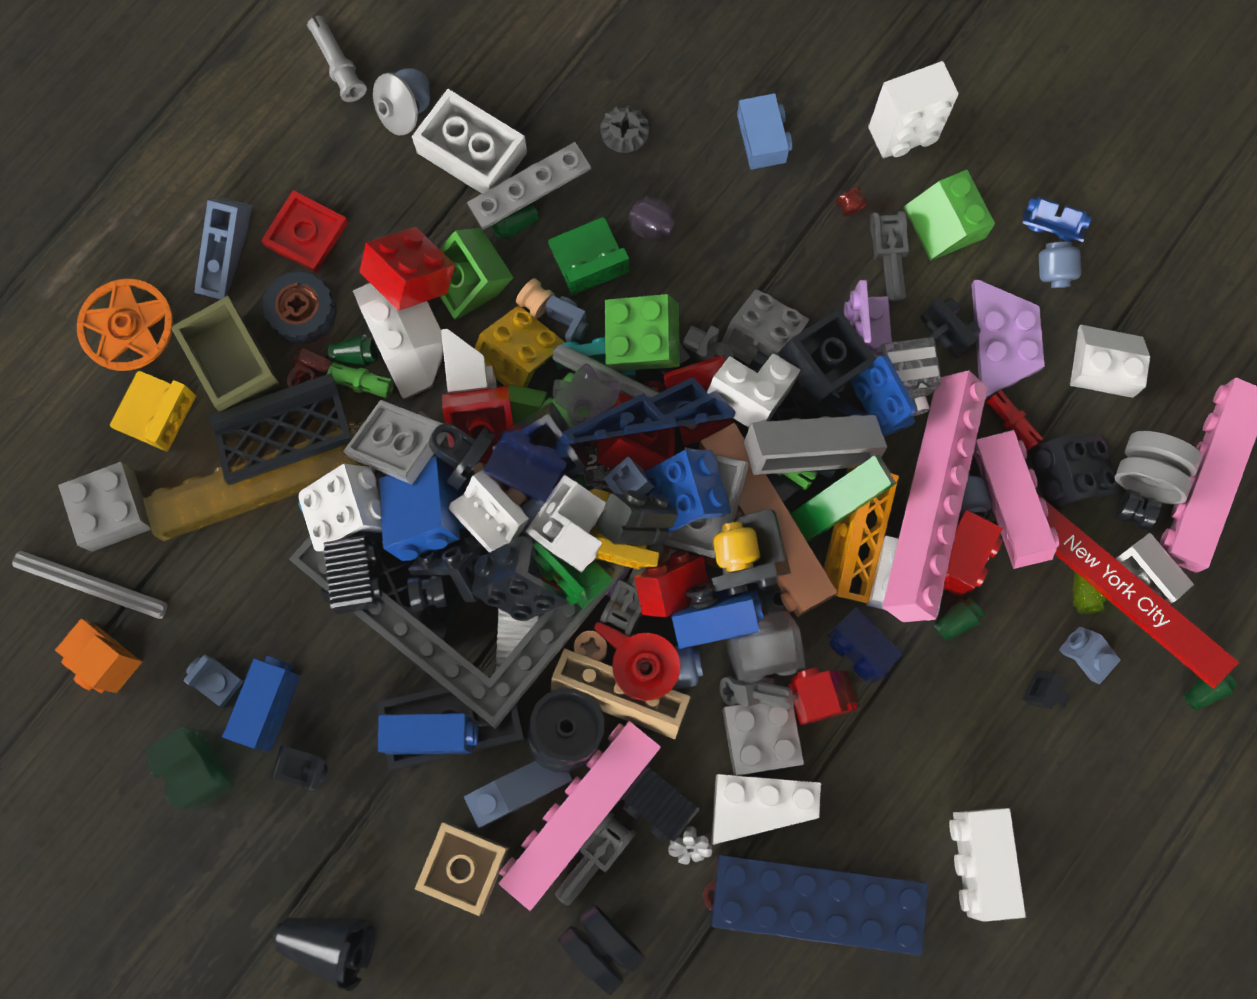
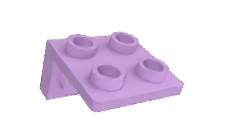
M859 280L855 290L850 293L849 301L845 302L844 315L876 359L883 355L888 356V352H893L888 296L868 297L867 281Z

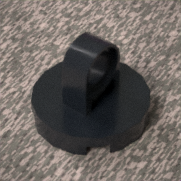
M444 423L434 429L429 438L431 451L455 468L446 483L457 490L466 480L467 474L476 466L496 434L493 431L484 427L476 439H473L452 424ZM442 432L449 433L454 438V447L450 449L440 447L437 443V435Z

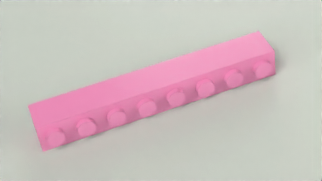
M969 370L937 378L882 606L902 622L936 619L941 602L946 572L948 571L949 559L988 389Z

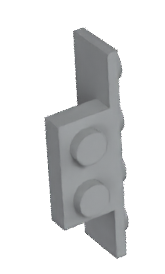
M576 142L540 162L532 164L515 176L505 179L497 186L468 201L467 205L484 230L591 170V166Z

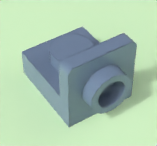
M629 456L604 478L614 494H626L628 490H633L645 495L654 487L645 476L647 474L645 470Z
M206 654L201 658H196L186 670L188 675L183 680L186 684L195 687L219 707H224L244 681L217 659Z

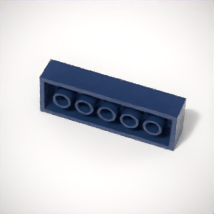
M718 854L710 925L715 928L922 956L928 883Z

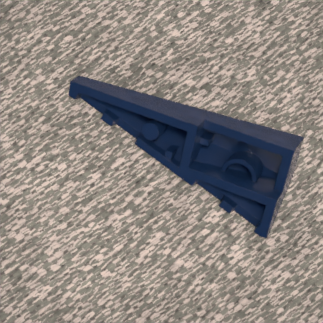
M692 377L650 398L643 393L563 431L561 442L563 444H573L732 418L735 416L736 411L717 391L708 394Z

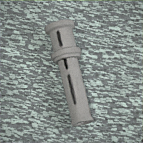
M315 16L319 23V27H317L314 19L311 18L307 23V27L330 66L329 76L333 81L337 82L341 89L340 96L342 100L353 102L360 99L366 93L367 87L363 81L358 79L354 63L345 58L326 23V19L323 16Z

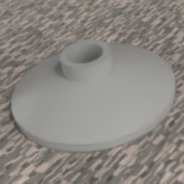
M385 73L379 76L373 88V101L379 119L390 132L396 135L409 134L415 128L418 118L417 103L411 88L397 74Z

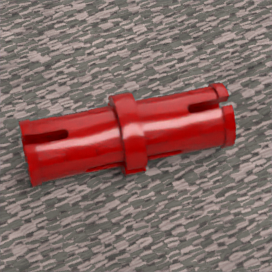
M1002 389L986 401V404L1003 421L1004 429L1006 431L1014 430L1017 439L1023 441L1027 451L1044 439L1025 418L1027 414L1023 410L1019 411Z

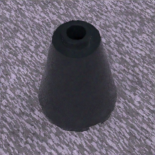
M287 918L276 927L273 942L277 952L337 988L344 991H353L362 980L357 977L361 967L367 969L371 961L375 942V930L369 929L368 926L373 923L365 919Z

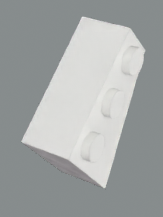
M717 774L715 779L711 844L819 818L821 783Z

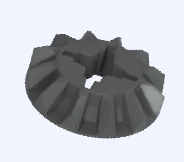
M629 105L626 108H618L616 106L609 114H605L601 123V137L604 143L610 149L617 152L629 153L636 151L644 145L649 135L648 119L642 115L641 110L632 109ZM625 120H628L629 128L632 129H628L624 138H622L619 127L623 125Z

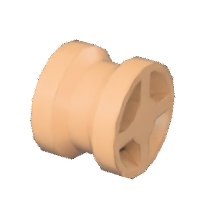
M534 278L519 292L516 303L520 307H527L530 310V315L537 319L546 312L545 305L550 296H555V294L551 290H544L541 287V282Z
M585 631L576 638L574 652L602 662L607 655V644L605 639L596 631Z

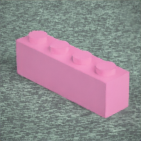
M1014 430L976 439L973 455L981 478L986 482L990 493L992 509L997 524L1003 528L1001 535L1013 569L1052 560L1057 547H1059V538L1055 528H1050L1046 519L1048 517V508L1044 498H1039L1035 489L1037 488V478L1034 470L1028 469L1025 462L1027 452L1023 441L1017 440Z

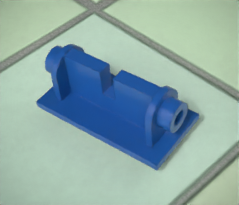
M1039 196L1036 199L1030 198L1026 210L1023 211V223L1027 224L1026 226L1036 232H1044L1046 230L1055 233L1058 238L1064 241H1084V228H1088L1092 218L1086 215V211L1065 205L1060 216L1056 215L1059 203Z

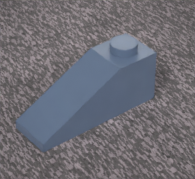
M226 198L207 201L194 293L217 299H223L228 295L248 235L252 205Z
M534 761L464 796V799L478 828H483L573 780L568 772H553L542 767L537 761Z

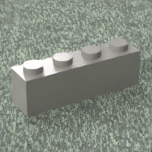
M852 415L849 417L833 418L825 416L817 419L793 418L785 421L762 420L752 422L743 442L753 475L857 468L874 455L882 457L887 448L876 415Z

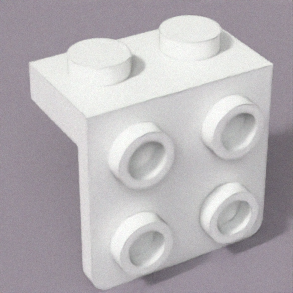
M342 464L300 491L299 501L313 547L316 551H324L323 542L345 539L357 531L382 532L381 499L376 485V477L371 467Z

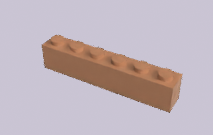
M733 423L701 440L698 450H712L715 455L749 463L735 518L766 509H772L776 512L791 574L778 577V586L783 593L780 596L786 609L789 612L794 611L798 618L831 599L837 591L767 475H753L743 443L745 439L736 424Z

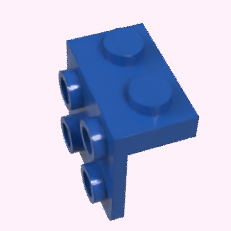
M887 355L878 357L869 368L851 382L855 395L861 401L868 415H876L883 437L909 428L916 422L912 416L916 411L915 405Z
M684 450L645 471L647 473L645 476L654 486L645 496H650L651 492L660 493L670 500L669 504L677 510L678 517L673 527L669 528L670 533L700 518H719L731 513L727 494L718 471V464L712 450Z

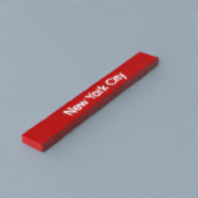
M1045 500L1048 508V517L1046 519L1049 527L1055 528L1059 538V547H1057L1055 555L1214 689L1239 664L1234 657Z

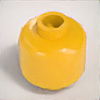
M742 522L722 525L723 532H719L713 537L717 565L726 568L727 573L753 568V563L757 562L760 558L755 530L749 527L743 528Z

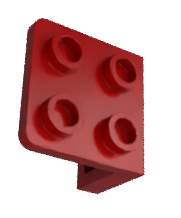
M717 356L667 372L664 375L666 390L694 377L708 392L713 377L725 363L726 359L723 356ZM726 418L698 423L695 429H690L684 425L677 426L676 429L685 446L700 442L734 422Z

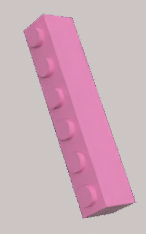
M1234 378L1226 385H1221L1213 398V402L1216 403L1214 412L1210 413L1203 425V431L1206 432L1204 439L1196 446V449L1200 451L1203 457L1196 475L1190 477L1193 483L1186 502L1174 504L1170 514L1174 518L1170 529L1167 528L1160 540V545L1178 566L1195 573L1209 568L1257 437V386L1239 378Z
M630 721L625 727L621 723L618 724L607 738L612 742L604 753L598 749L586 764L590 768L583 779L577 776L565 790L569 797L561 807L557 803L551 807L543 818L547 822L540 833L533 830L521 845L525 849L524 853L518 860L511 857L499 872L503 876L499 885L529 911L534 908L603 819L660 750L661 746Z

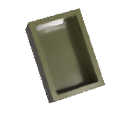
M228 296L171 326L173 333L214 407L219 412L263 397L281 387L278 378L240 311Z

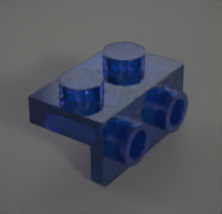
M512 430L511 433L504 431L483 473L545 504L567 462L561 460L562 455L556 450L546 446L541 449L531 444V439L519 431Z

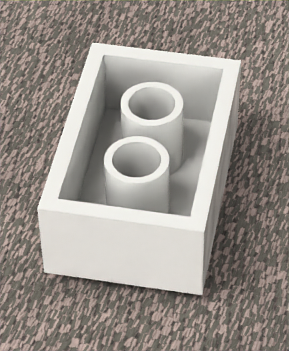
M943 61L883 83L868 127L883 159L892 155L894 157L902 156L913 147L919 145L926 147L939 139L959 94Z
M449 89L446 90L412 136L419 155L480 193L488 191L509 178L527 154L524 135Z
M1010 808L953 812L954 820H950V833L952 840H957L958 855L954 856V863L957 875H962L963 890L959 891L962 911L967 912V917L983 922L1026 918Z

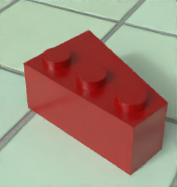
M818 667L799 672L798 675L790 679L791 684L787 686L791 688L792 692L797 693L798 700L794 701L793 707L797 727L859 709L848 671L829 670L819 673Z

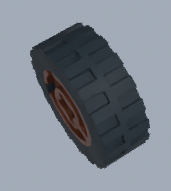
M291 271L282 277H277L276 281L267 287L268 291L264 293V304H262V310L265 313L264 317L275 334L284 341L288 340L291 344L301 343V345H305L308 342L314 343L320 337L325 336L330 327L332 328L334 317L337 314L335 309L336 302L324 281L318 279L314 274H307L304 271L293 273Z

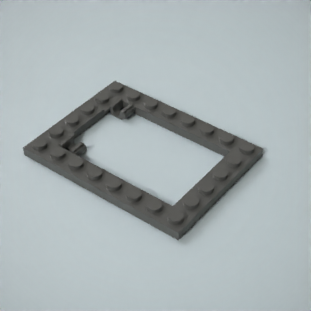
M422 411L418 413L419 415L430 418ZM447 435L439 445L444 449H449ZM442 460L445 464H447L450 468H452V466H451L450 464H448L447 462H445L444 460ZM371 467L376 477V485L380 494L379 479L388 474ZM473 469L467 474L466 480L461 485L465 489H467L472 476L475 475ZM510 479L502 482L506 490L516 485ZM357 531L347 538L363 536L364 534L362 531ZM523 531L521 532V533L524 534L527 538H529L531 541H533V540H532L529 536H527ZM309 536L289 560L329 592L324 551H316L314 549L311 537ZM594 559L613 579V583L584 609L577 603L571 606L566 601L564 605L545 612L490 678L383 591L381 597H376L377 608L364 609L353 613L487 723L496 728L624 573V568L618 564Z

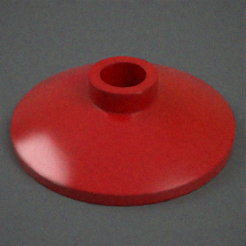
M653 633L635 634L624 640L617 648L612 663L613 676L619 688L628 696L643 701L656 700L668 694L677 683L680 675V659L674 646L662 636ZM642 664H649L652 672L644 675L640 672L639 667Z

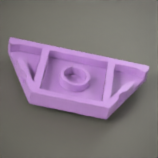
M974 280L971 284L974 322L981 329V332L976 337L979 380L988 387L987 399L1001 389L1008 388L1018 383L1019 380L1029 377L1044 368L1040 308L1034 303L983 281Z

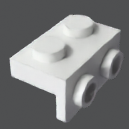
M483 470L472 476L465 493L451 502L449 510L488 552L517 539L529 519L521 507L514 503L501 490L499 484L491 479Z

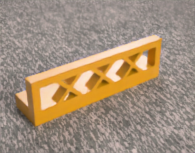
M848 468L846 475L855 468ZM891 474L896 482L894 486L834 525L823 569L837 591L834 596L864 603L869 602L898 475ZM874 510L877 515L876 525L869 530L866 518L867 514ZM867 542L870 548L869 555L861 562L858 556L859 548L863 543ZM859 574L862 579L860 593H850L852 578Z

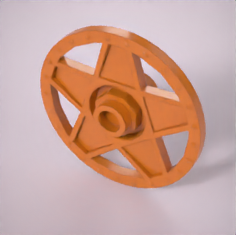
M136 279L111 281L96 289L81 307L77 319V336L80 345L93 361L105 368L116 371H129L141 368L154 361L167 347L173 332L171 326L174 325L172 309L163 294L149 283ZM131 287L148 291L157 300L137 303ZM112 291L109 308L91 310L102 296ZM165 317L164 331L157 344L150 328ZM86 328L102 334L97 354L88 343ZM128 348L144 356L130 362H114Z

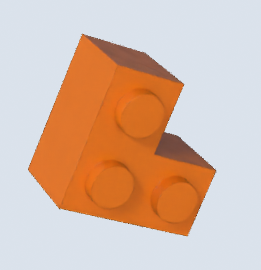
M82 618L55 649L57 653L64 657L61 663L76 674L73 680L86 690L90 691L93 688L99 693L104 691L117 693L142 663L139 658L94 622Z

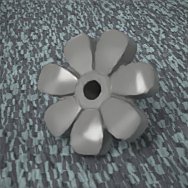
M688 826L683 830V838H677L674 842L670 840L669 854L673 857H678V862L681 864H689L690 858L694 862L704 860V857L711 856L712 844H709V839L705 836L697 837L696 828Z

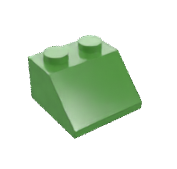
M968 170L938 181L904 206V210L930 261L985 239L995 224Z
M482 228L455 230L440 248L455 264L448 293L440 296L454 320L463 317L497 297L513 279L512 274Z

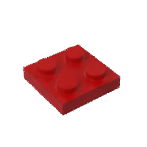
M293 190L263 236L261 243L272 251L317 274L347 226L348 220L346 217Z

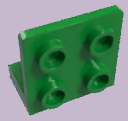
M605 218L597 219L548 240L549 247L572 296L629 273V257L624 248L619 249Z
M538 541L532 545L535 553L533 560L537 564V570L549 582L554 578L560 591L567 595L566 601L571 606L577 603L584 609L613 583V579L595 560L588 564L583 572H581L548 549H545Z

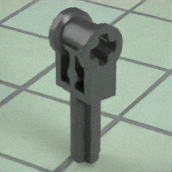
M898 211L897 214L881 216L878 213H872L870 228L875 260L883 259L888 301L897 302L904 300L906 292L902 258H906L909 253L906 214L904 211Z
M648 545L647 550L658 552L659 562L664 552V546ZM633 568L628 581L625 579L619 580L601 616V623L606 624L609 622L624 630L626 635L631 636L642 616L634 577L647 571L646 568L639 570Z
M755 670L746 671L743 676L736 678L731 676L724 677L720 681V693L723 701L728 706L738 704L752 706L764 703L791 709L794 707V701L798 700L797 693L792 692L791 688L774 685L773 678L760 676Z
M612 811L608 813L579 851L584 856L555 891V896L563 904L570 906L599 869L606 873L637 832L635 830L629 831L617 821ZM608 828L612 830L616 835H618L621 839H619L611 831H609Z

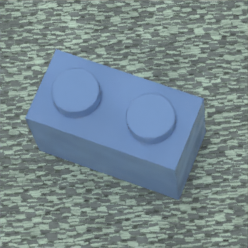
M776 94L739 100L737 117L750 170L786 163L788 152L792 150V139L790 132L784 131L785 111L782 104L778 105Z

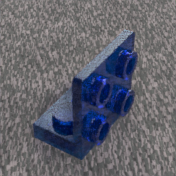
M857 607L827 634L831 639L829 642L831 648L841 657L846 655L855 664L852 667L855 673L864 681L870 679L874 683L884 678L889 673L887 670L903 655Z

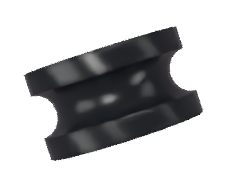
M713 582L697 584L685 590L686 596L691 598V601L688 603L690 609H701L718 602V595L713 594L715 589Z

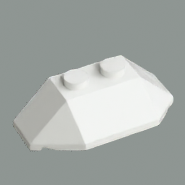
M371 283L353 290L361 312L403 400L432 388L444 353L441 330L428 302L425 301L398 311Z

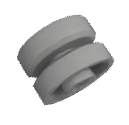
M1137 431L1132 433L1125 449L1127 458L1121 460L1115 480L1125 490L1132 489L1139 492L1142 498H1153L1165 504H1181L1187 500L1193 484L1190 477L1196 475L1203 456L1194 446L1177 437L1153 431Z

